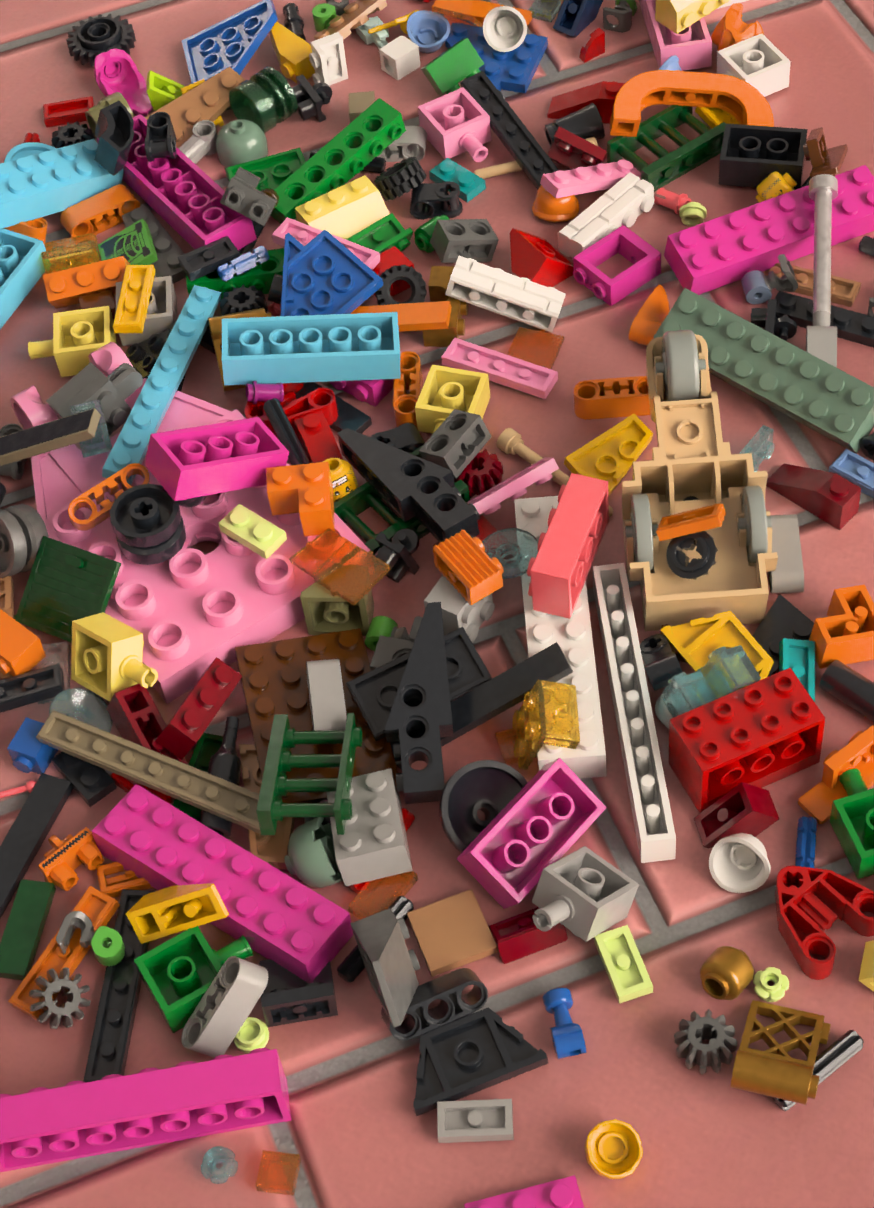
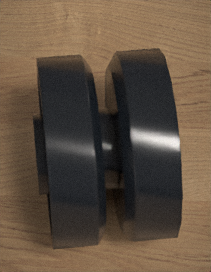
M144 484L134 486L124 491L114 500L110 510L111 524L116 534L119 548L127 559L137 564H158L174 557L182 549L186 539V530L178 501H174L161 485Z

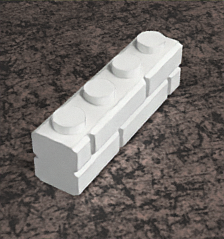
M629 172L557 233L559 251L567 257L571 256L573 259L574 256L622 225L631 227L639 215L643 212H649L653 207V185L644 179L640 180V177Z
M458 256L445 295L552 333L566 293L560 292L553 287L537 284L528 278H520L506 273L500 268H492L478 263L474 259Z

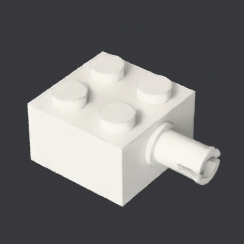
M761 33L717 51L716 74L739 78L755 87L765 97L789 87L791 61Z

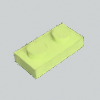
M238 504L218 523L221 532L265 559L269 558L287 540L284 530L241 504Z
M628 925L594 937L595 945L619 1004L653 993V984Z

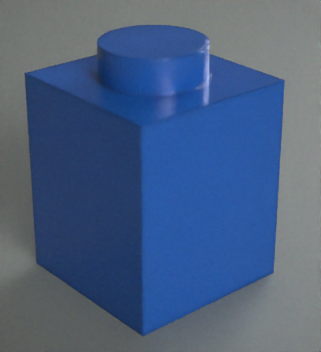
M27 717L10 742L7 750L13 765L18 770L24 773L34 772L41 775L45 773L58 750L38 741L36 736L44 723Z

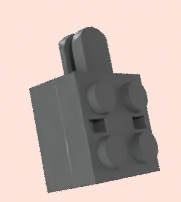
M90 362L47 399L46 402L59 419L93 408L101 414L95 437L80 442L89 450L102 443L126 422L131 408L125 402V399L142 386L143 378L129 363H122L106 377Z

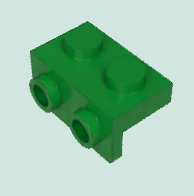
M390 213L348 239L380 254L394 246L402 252L411 244L410 239L413 235V230L411 228L405 230L393 213Z

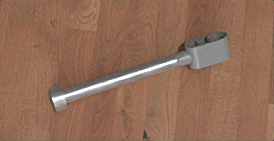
M820 174L812 177L809 181V197L815 201L813 326H807L806 352L837 368V326H830L832 200L838 195V180L832 175Z

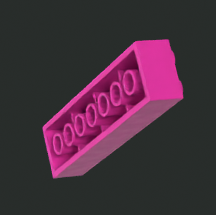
M141 114L132 118L134 122V136L127 162L123 167L124 173L122 178L127 185L194 249H198L226 236L230 238L237 250L257 240L252 220L221 204L220 201L225 191L177 147L176 159L164 157L156 158L153 162H149L145 151L147 119Z
M866 165L835 175L838 180V195L832 200L831 246L874 231V176ZM809 185L668 235L664 257L683 289L687 288L700 295L741 280L750 271L759 270L763 272L779 263L778 256L780 254H784L790 262L814 253L815 201L809 197Z
M137 784L92 830L96 845L104 857L112 862L121 863L125 870H132L135 876L146 879L157 890L176 885L214 883L229 915L226 918L210 923L236 940L243 935L252 950L267 959L273 960L307 983L313 982L327 963L334 959L353 936L350 924L351 918L348 911Z
M258 1048L252 1050L249 1054L239 1056L219 1055L211 1061L199 1063L184 1061L171 1068H146L137 1074L126 1076L111 1074L98 1081H72L64 1087L53 1089L38 1087L29 1090L28 1093L13 1096L0 1094V1172L291 1121L287 1079L277 1049Z

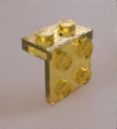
M94 233L45 243L46 251L41 252L46 274L101 261L98 241Z
M537 680L532 690L525 694L522 706L519 710H515L512 719V727L516 730L517 734L514 756L518 758L519 769H528L543 744L576 749L580 743L575 685Z

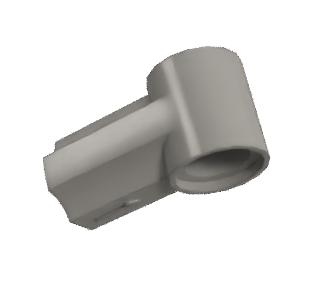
M202 120L197 122L192 129L193 135L178 148L195 164L205 155L216 153L217 131L212 121Z

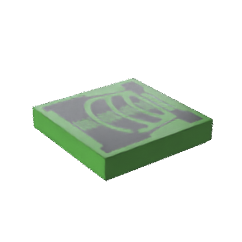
M143 218L98 244L102 261L124 256L130 265H150L158 260L148 224Z

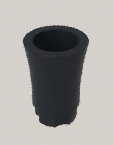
M593 102L572 114L554 120L553 123L545 125L544 128L550 148L559 126L583 139L591 137L602 139L605 137L601 116Z

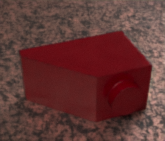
M741 782L697 815L694 821L703 847L712 848L720 839L733 834L747 833L756 837L780 818L769 790Z

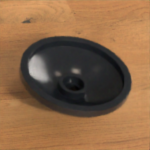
M493 760L472 762L456 771L445 784L439 804L441 824L452 845L462 853L528 783L527 780L511 766ZM478 810H481V811L484 812V814H485V820H484V821H481V820L478 818V816H477V811H478Z

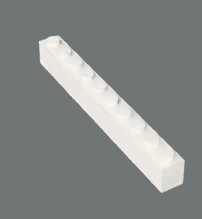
M625 564L593 566V591L641 863L672 860L676 857V835Z

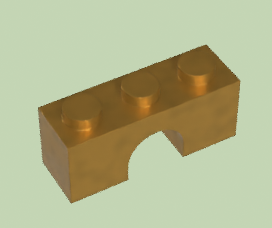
M431 266L428 285L430 302L450 301L452 308L448 329L422 330L424 347H448L454 338L459 339L460 336L465 335V319H462V316L468 314V303L445 295L455 266Z

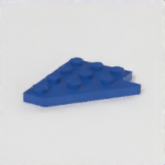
M262 0L182 40L191 84L202 79L206 81L228 67H231L239 75L278 20L272 0Z
M463 23L451 24L450 34L445 40V47L447 49L461 39L468 38L484 62V65L479 67V70L486 74L496 89L499 91L507 90L526 93L548 46V37L526 34L524 41L519 47L509 52H499L493 49L485 40L483 27L465 25Z
M324 229L305 246L290 233L285 235L280 316L351 314L383 286L382 278L327 230Z

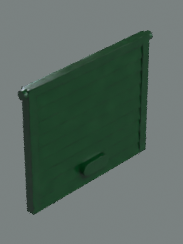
M43 536L14 619L19 623L72 643V621L102 612L105 613L121 563Z

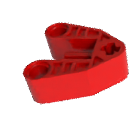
M304 382L283 383L284 398L280 404L295 433L293 419L322 410L329 426L337 420L338 409L333 390L325 387L317 388L304 397L301 396L297 399L295 393L303 388ZM247 401L244 409L245 418L259 417L279 439L263 409L266 401H257V404Z
M792 865L786 866L779 871L775 889L778 930L803 973L814 980L825 979L832 973L836 947L834 942L823 931L830 929L833 922L839 918L858 934L866 937L874 936V916L869 917L862 914L865 911L874 914V891L832 870ZM819 954L824 956L826 959L815 960L811 957V955Z

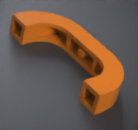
M655 70L631 78L619 90L610 119V135L636 137L641 121V111L651 105L664 104L718 108L732 114L740 125L774 127L773 113L769 103L749 83L729 75L680 70Z

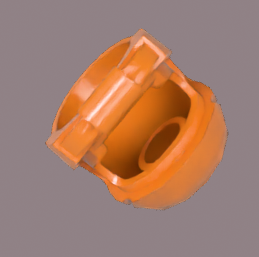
M733 3L715 27L711 40L717 46V51L762 33L764 35L760 22L756 21L755 23L747 24L742 21L743 5L741 3Z

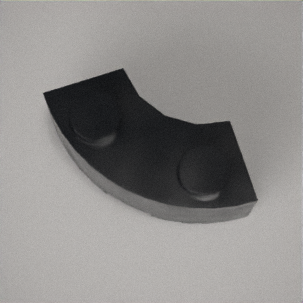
M120 101L100 110L95 129V135L98 137L99 143L94 160L113 176L125 166L134 136L132 116Z

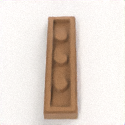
M779 263L763 271L766 276L772 270L779 278L784 275ZM792 265L798 283V288L794 292L813 297V270ZM831 275V302L852 307L861 289V282Z

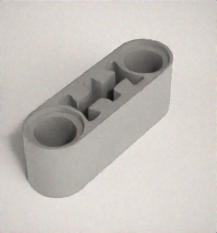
M405 126L406 131L401 137L392 142L377 157L384 158L386 162H401L409 157H416L418 161L423 159L426 150V131L420 126Z
M797 514L770 515L772 522V553L777 552L778 555L775 571L768 572L770 592H804V569Z
M340 660L306 661L313 731L345 730L347 715Z
M236 956L229 957L184 1026L181 1038L182 1045L187 1049L213 1058L223 1055L264 992L268 983L267 969Z

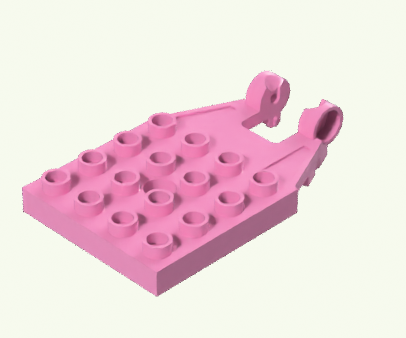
M115 342L102 346L88 356L89 362L94 364L106 377L122 363H129L132 366L126 354ZM146 378L143 379L142 386L125 399L131 410L147 380ZM34 385L10 398L14 413L24 430L58 419L49 404L42 403L41 397ZM176 391L157 433L246 418L237 409L231 412ZM120 432L86 451H82L75 444L31 457L37 512L45 523L49 538L121 563L105 613L143 633L142 663L156 669L158 672V679L153 687L167 704L191 690L216 657L229 666L237 661L235 647L266 643L305 619L300 598L301 592L334 568L350 566L368 568L369 577L375 575L372 551L335 512L334 534L304 537L299 513L272 516L267 485L207 495L205 500L195 507L179 506L186 530V539L182 549L174 557L162 563L152 565L134 563L127 559L120 550L110 517L90 530L81 531L71 524L68 514V507L72 500L107 479L102 477V468ZM146 453L145 458H144V460H143V462H142V464H141V465H143L144 467H146V466H145V461H146L147 453ZM146 467L149 472L150 484L161 485ZM136 475L131 486L141 485L144 482V478ZM119 483V490H123L122 484ZM108 492L104 493V499H109L111 502L115 500L114 495H110ZM95 499L92 500L96 505L97 511H100V505L96 504ZM238 504L243 505L286 532L287 540L269 558H263L220 531L218 523ZM85 507L79 508L74 516L79 520H86L91 516L92 511ZM203 541L219 543V546L214 551L206 555L198 549L191 548L193 545Z

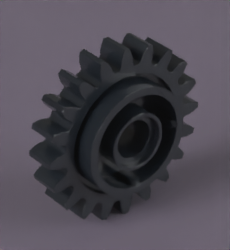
M99 14L95 18L88 17L87 21H79L80 27L73 26V32H68L69 38L66 39L70 56H74L75 61L81 60L82 65L90 62L91 67L94 66L95 57L98 54L108 52L110 49L117 48L130 54V48L135 47L134 42L136 41L132 24H128L127 19L121 21L119 15L113 19L111 14H108L106 17H102Z

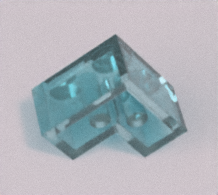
M741 645L729 649L720 647L710 653L708 656L709 661L696 672L688 675L682 672L673 676L668 681L669 686L660 697L673 718L760 681L759 673Z

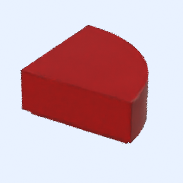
M600 27L589 35L591 38L585 48L583 46L581 48L579 58L584 63L605 53V31Z

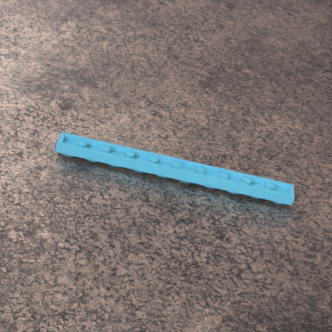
M194 285L102 468V477L108 478L132 463L142 464L148 451L150 435L157 433L209 325L208 318L213 317L221 299V292ZM136 474L127 479L128 484H132Z

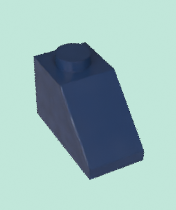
M564 0L553 29L576 37L596 19L603 0Z

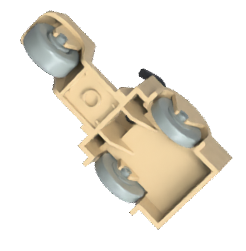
M691 330L667 331L663 337L652 339L646 347V375L651 420L656 423L658 447H653L651 461L633 462L632 481H622V519L629 582L640 581L645 631L661 630L662 625L677 626L689 623L690 620L702 617L710 618L715 614L731 611L742 625L761 623L765 616L769 596L766 572L775 571L778 560L777 552L772 553V522L770 511L765 508L767 471L754 472L752 453L731 455L730 443L723 442L717 392L711 389L706 340L702 336L694 334ZM723 503L726 516H724L722 526L705 530L714 538L713 541L718 549L715 556L716 564L711 566L707 575L697 577L696 580L683 579L677 576L670 569L666 558L667 547L671 539L659 541L656 533L662 517ZM695 546L694 550H682L690 558L689 563L693 558H702L700 553L696 551L697 546Z

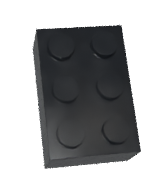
M726 124L719 162V185L757 187L772 172L777 171L781 175L787 172L797 183L794 189H799L802 183L805 161L803 145L806 144L808 129Z

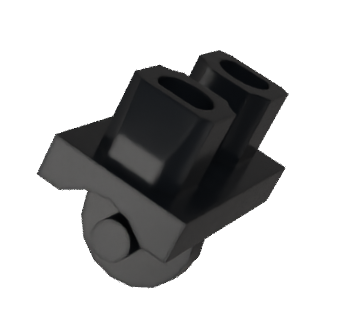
M303 74L297 76V85L286 90L290 104L292 106L297 105L298 113L303 121L314 116L319 123L326 120L321 107L323 104L330 102L332 97L331 87L326 83L314 84L312 87Z
M768 299L767 308H752L751 323L765 328L764 330L785 341L796 334L797 324L794 320L790 319L787 315L777 318V299Z
M402 529L394 535L391 543L386 535L380 532L375 538L380 548L372 559L378 566L382 567V573L397 583L400 582L407 571L415 575L420 567L411 554L419 547L418 535L411 529Z

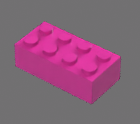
M255 417L151 434L145 466L174 501L250 487L267 485L266 468L286 466L289 451L261 419Z
M558 758L544 765L456 859L503 909L511 907L523 900L539 882L543 869L558 861L607 807Z

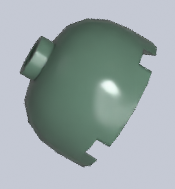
M239 119L227 123L220 129L216 138V152L220 163L227 168L267 157L268 143L263 130L256 123Z
M318 817L297 827L291 834L288 842V855L284 857L289 873L291 875L296 874L300 881L310 887L323 888L343 881L336 862L331 825L329 823L321 824L324 817Z

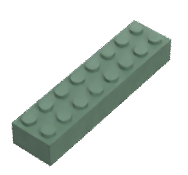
M687 288L683 289L654 335V338L663 337L667 331L691 330L694 334L702 336L707 342L710 374L856 454L860 450V441L868 437L874 428V387Z

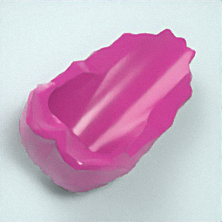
M115 48L110 49L108 52H102L95 57L94 76L97 85L105 97L115 92H120L134 114L147 116L152 110L151 101L147 94V85L129 54L124 50Z

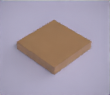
M472 889L407 912L408 921L431 977L498 953L497 945Z

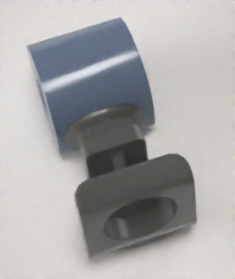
M784 254L778 256V261L784 274L781 278L776 276L773 270L767 276L759 270L750 271L743 276L741 284L748 303L756 305L768 301L772 297L771 291L774 288L782 292H794L798 288L793 267Z

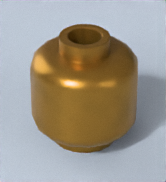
M732 946L717 948L700 968V979L703 989L711 997L720 1000L730 1001L736 999L754 977V968L747 954Z

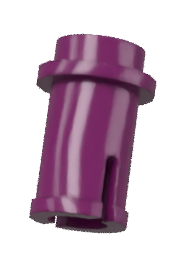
M252 381V384H246V400L252 401V404H257V401H268L273 398L283 402V383L257 384L256 381Z

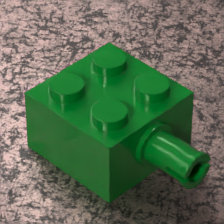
M854 768L845 771L839 777V781L848 796L833 801L830 824L857 879L874 875V788L868 790L859 769Z
M197 926L182 932L134 959V962L172 1033H175L184 1028L225 961L231 956L246 959L254 954L243 935L215 951V949H211Z

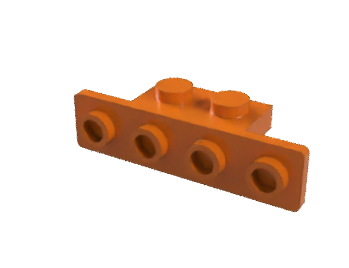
M874 724L864 732L858 731L855 733L848 744L841 750H833L829 753L823 762L822 781L798 799V805L811 817L815 818L819 824H823L830 819L834 800L848 796L839 781L842 773L854 768L859 769L867 788L874 785Z

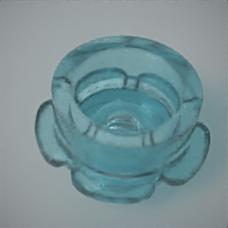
M221 1146L209 1149L205 1153L201 1165L203 1176L206 1179L210 1178L214 1184L225 1183L229 1177H233L238 1169V1162L234 1159V1152ZM222 1163L223 1167L218 1169L216 1165Z

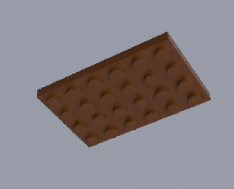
M361 628L235 647V655L239 674L242 675L241 684L261 779L263 778L274 714H288L290 728H295L296 731H313L306 661L339 659L346 715L347 713H354L356 727L362 728V746L356 747L352 777L391 768L396 782V773L398 771L390 742L387 743L386 737L375 741L346 685L347 682L370 671V663ZM343 744L296 745L295 748H290L292 755L341 754ZM292 768L291 772H286L287 779L338 778L339 768ZM288 792L287 796H282L281 800L283 803H318L320 799L327 797V792Z

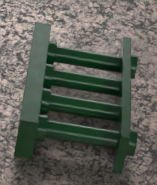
M672 105L641 122L636 137L616 136L607 142V163L617 162L622 158L631 162L641 172V180L644 179L651 183L655 192L719 155L722 149L726 123L723 122L710 129L692 115L693 106ZM686 123L699 133L700 136L689 140L675 128ZM666 135L680 147L672 152H668L654 140ZM644 146L659 159L648 164L634 152Z
M419 447L413 452H410V454L422 458L421 454L419 453L421 447ZM460 479L455 483V487L459 490L463 500L468 502L470 501L469 487ZM368 482L339 501L334 502V512L366 541L364 544L372 551V557L380 548V545L375 540L378 534H375L357 517V515L369 507L390 525L382 533L386 535L391 543L394 535L402 529L413 530L418 535L419 540L430 533L416 517L406 522L399 518L381 501L383 498ZM373 561L374 569L380 567Z
M347 713L345 730L296 731L295 728H290L288 714H274L256 810L261 835H275L277 821H282L283 817H334L337 835H344L346 820H352V800L349 797L356 747L362 746V728L356 727L354 713ZM343 744L341 754L292 755L290 748H295L296 745ZM292 768H339L338 778L287 779L286 772H291ZM288 792H336L334 803H283L281 800L282 796H287Z

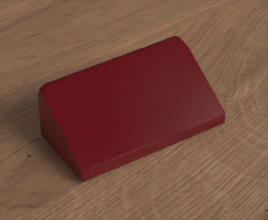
M537 907L488 927L497 945L501 961L507 964L565 942L568 939L565 926L558 923L548 931L539 930L533 922L534 912L539 909Z

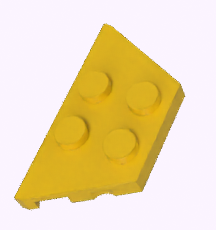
M731 611L718 613L710 618L702 617L690 620L689 623L677 626H665L661 629L662 633L717 698L767 678L774 663L773 659Z

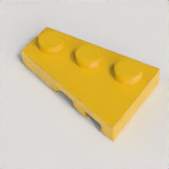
M632 414L565 457L564 465L571 473L608 481L610 495L632 467L633 462L638 459L651 442L653 432L635 414Z

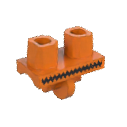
M85 827L74 837L69 834L63 840H60L56 835H52L48 839L52 848L43 855L45 860L38 867L45 877V882L54 883V885H57L64 891H69L79 880L77 873L74 871L83 863L89 870H95L96 866H100L104 862V859L96 845L92 832Z

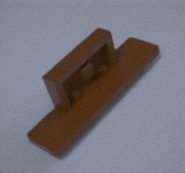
M823 127L811 130L806 139V144L803 145L806 161L811 160L812 170L810 177L812 178L820 174H828L835 177V174L839 173L848 151L847 144L827 149Z

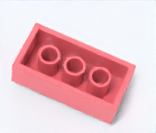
M571 473L567 485L562 484L560 488L557 509H551L548 518L549 528L546 533H541L538 541L539 552L536 558L531 557L527 569V576L531 577L528 594L533 599V610L568 619L572 616L609 523L608 481Z

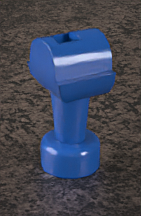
M556 988L546 992L542 998L546 1011L554 1014L555 1027H551L550 1030L557 1059L586 1053L582 1029L580 1025L573 1023L568 1011L573 1005L571 991L567 988Z

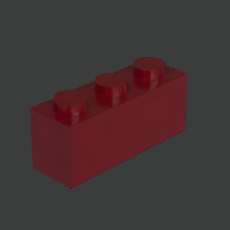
M216 657L155 741L182 760L202 736L242 678V675Z

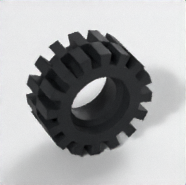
M409 157L407 160L404 159L400 163L394 164L393 167L386 169L387 171L377 176L374 182L384 200L389 201L397 196H403L404 193L410 192L412 188H416L418 184L426 179V174L417 158Z
M395 265L386 269L380 275L383 280V286L375 292L378 305L422 303L425 301L427 293L426 283L422 279V275L415 271L413 267ZM397 280H404L411 287V296L405 302H397L390 295V286Z

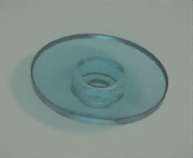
M518 528L498 530L482 541L485 553L490 558L496 557L502 564L504 569L502 579L515 578L527 573L531 557L536 558L539 552L538 540L528 531Z
M71 688L60 692L53 699L49 708V715L52 710H55L109 733L113 723L107 711L108 705L97 694L86 689Z

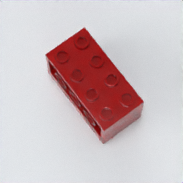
M788 668L669 719L668 764L698 812L701 813L741 782L763 788L819 763L826 718L793 670Z

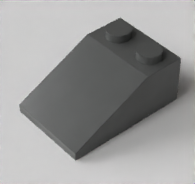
M391 908L350 924L370 984L395 1028L402 1024L419 985L415 971L420 969V965L414 950L407 949L405 939L410 938L403 917L397 919Z

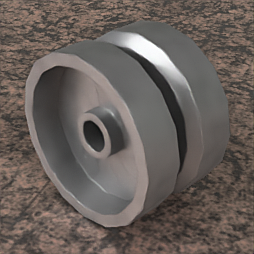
M19 504L3 510L0 509V578L31 571L43 536L49 537L43 519L29 505Z

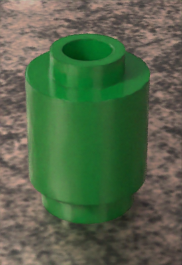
M435 216L415 230L414 240L420 250L427 253L434 251L430 241L437 220H450L447 216Z

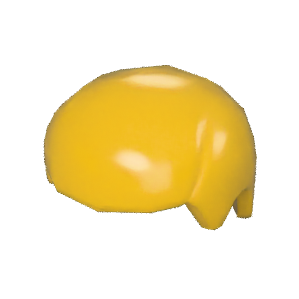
M617 1119L598 1123L589 1132L584 1146L587 1163L596 1174L607 1179H622L632 1174L643 1154L639 1134L630 1124Z

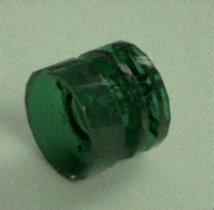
M266 66L251 76L250 80L243 81L229 92L230 106L238 120L253 121L263 130L264 134L274 128L277 123L283 122L296 113L298 107L292 87L287 79L273 67Z

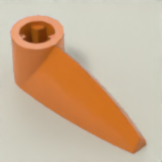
M657 285L637 313L629 331L630 341L647 346L654 339V335L669 313L668 297L663 286Z

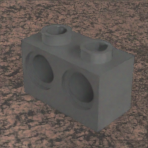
M487 219L437 220L430 242L442 263H455L458 256L467 259L471 258L477 262H491L499 239Z
M454 409L421 447L419 453L423 459L451 470L453 478L456 479L492 436L480 415Z

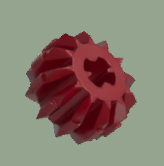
M484 449L473 458L456 479L454 478V482L456 483L461 479L469 487V497L472 498L474 495H480L502 482V475L504 474L503 465L499 462L496 454H489L487 449Z

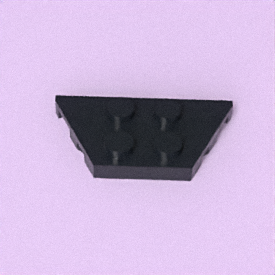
M489 1007L442 1025L420 1036V1057L416 1074L417 1086L413 1103L415 1114L419 1116L436 1109L437 1102L459 1100L548 1064V1057L542 1049L538 1051L524 1040L523 1034L513 1026L504 1024L502 1018Z

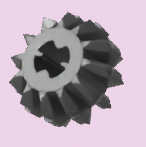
M66 967L62 968L59 977L53 968L47 971L48 981L41 976L35 979L37 986L42 991L37 989L29 991L30 997L39 999L38 1003L32 1004L29 1007L30 1011L42 1009L43 1012L37 1019L39 1023L45 1022L51 1016V1029H57L60 1020H62L65 1028L72 1027V1016L78 1020L83 1019L85 1016L78 1006L87 1007L91 1003L90 1000L81 998V994L90 990L89 986L84 985L80 988L77 986L82 979V975L78 973L69 980L70 971ZM63 990L62 996L67 995V1002L57 1007L55 1005L57 1000H52V994Z
M710 1009L705 1012V1017H700L693 1010L690 1014V1021L682 1019L679 1022L680 1031L674 1034V1043L678 1045L676 1055L678 1058H686L685 1066L688 1070L697 1064L702 1075L706 1073L709 1066L718 1074L721 1071V1063L730 1065L733 1055L731 1052L737 1050L738 1042L733 1038L735 1036L733 1025H725L726 1018L724 1014L714 1019ZM706 1039L710 1041L709 1044H703L702 1040Z

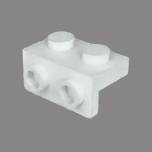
M337 32L312 41V53L309 54V58L315 69V74L312 75L314 84L326 83L330 86L348 79L343 37L340 33Z

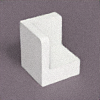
M399 36L379 49L381 69L396 80H400L420 67L419 46L405 36Z

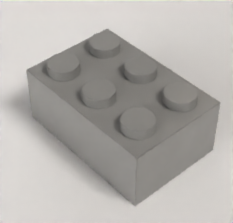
M392 769L352 777L349 797L352 800V820H346L344 835H337L335 818L330 817L336 862L345 887L413 871L401 810L400 795L397 793V785ZM327 792L328 803H334L336 792Z

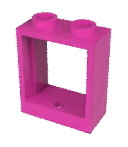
M622 225L573 257V275L579 284L591 290L598 299H602L610 306H613L661 274V252ZM617 253L634 264L612 279L596 268Z

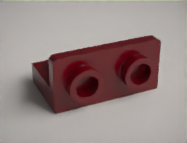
M559 126L547 155L550 159L569 169H576L578 167H588L604 163L607 151Z

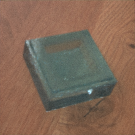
M535 0L528 10L532 11V18L552 22L561 9V0Z

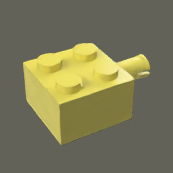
M102 306L53 313V339L28 342L30 359L54 356L61 377L78 374L90 363L88 357L90 353L110 342L116 343V333H114L113 329L114 320L110 307Z
M432 364L415 405L418 431L432 433L433 435L454 409L480 415L483 419L490 400L488 374Z
M104 612L72 621L71 679L110 702L114 693L136 684H140L144 688H148V685L152 687L158 679V672L156 669L142 663L143 633Z

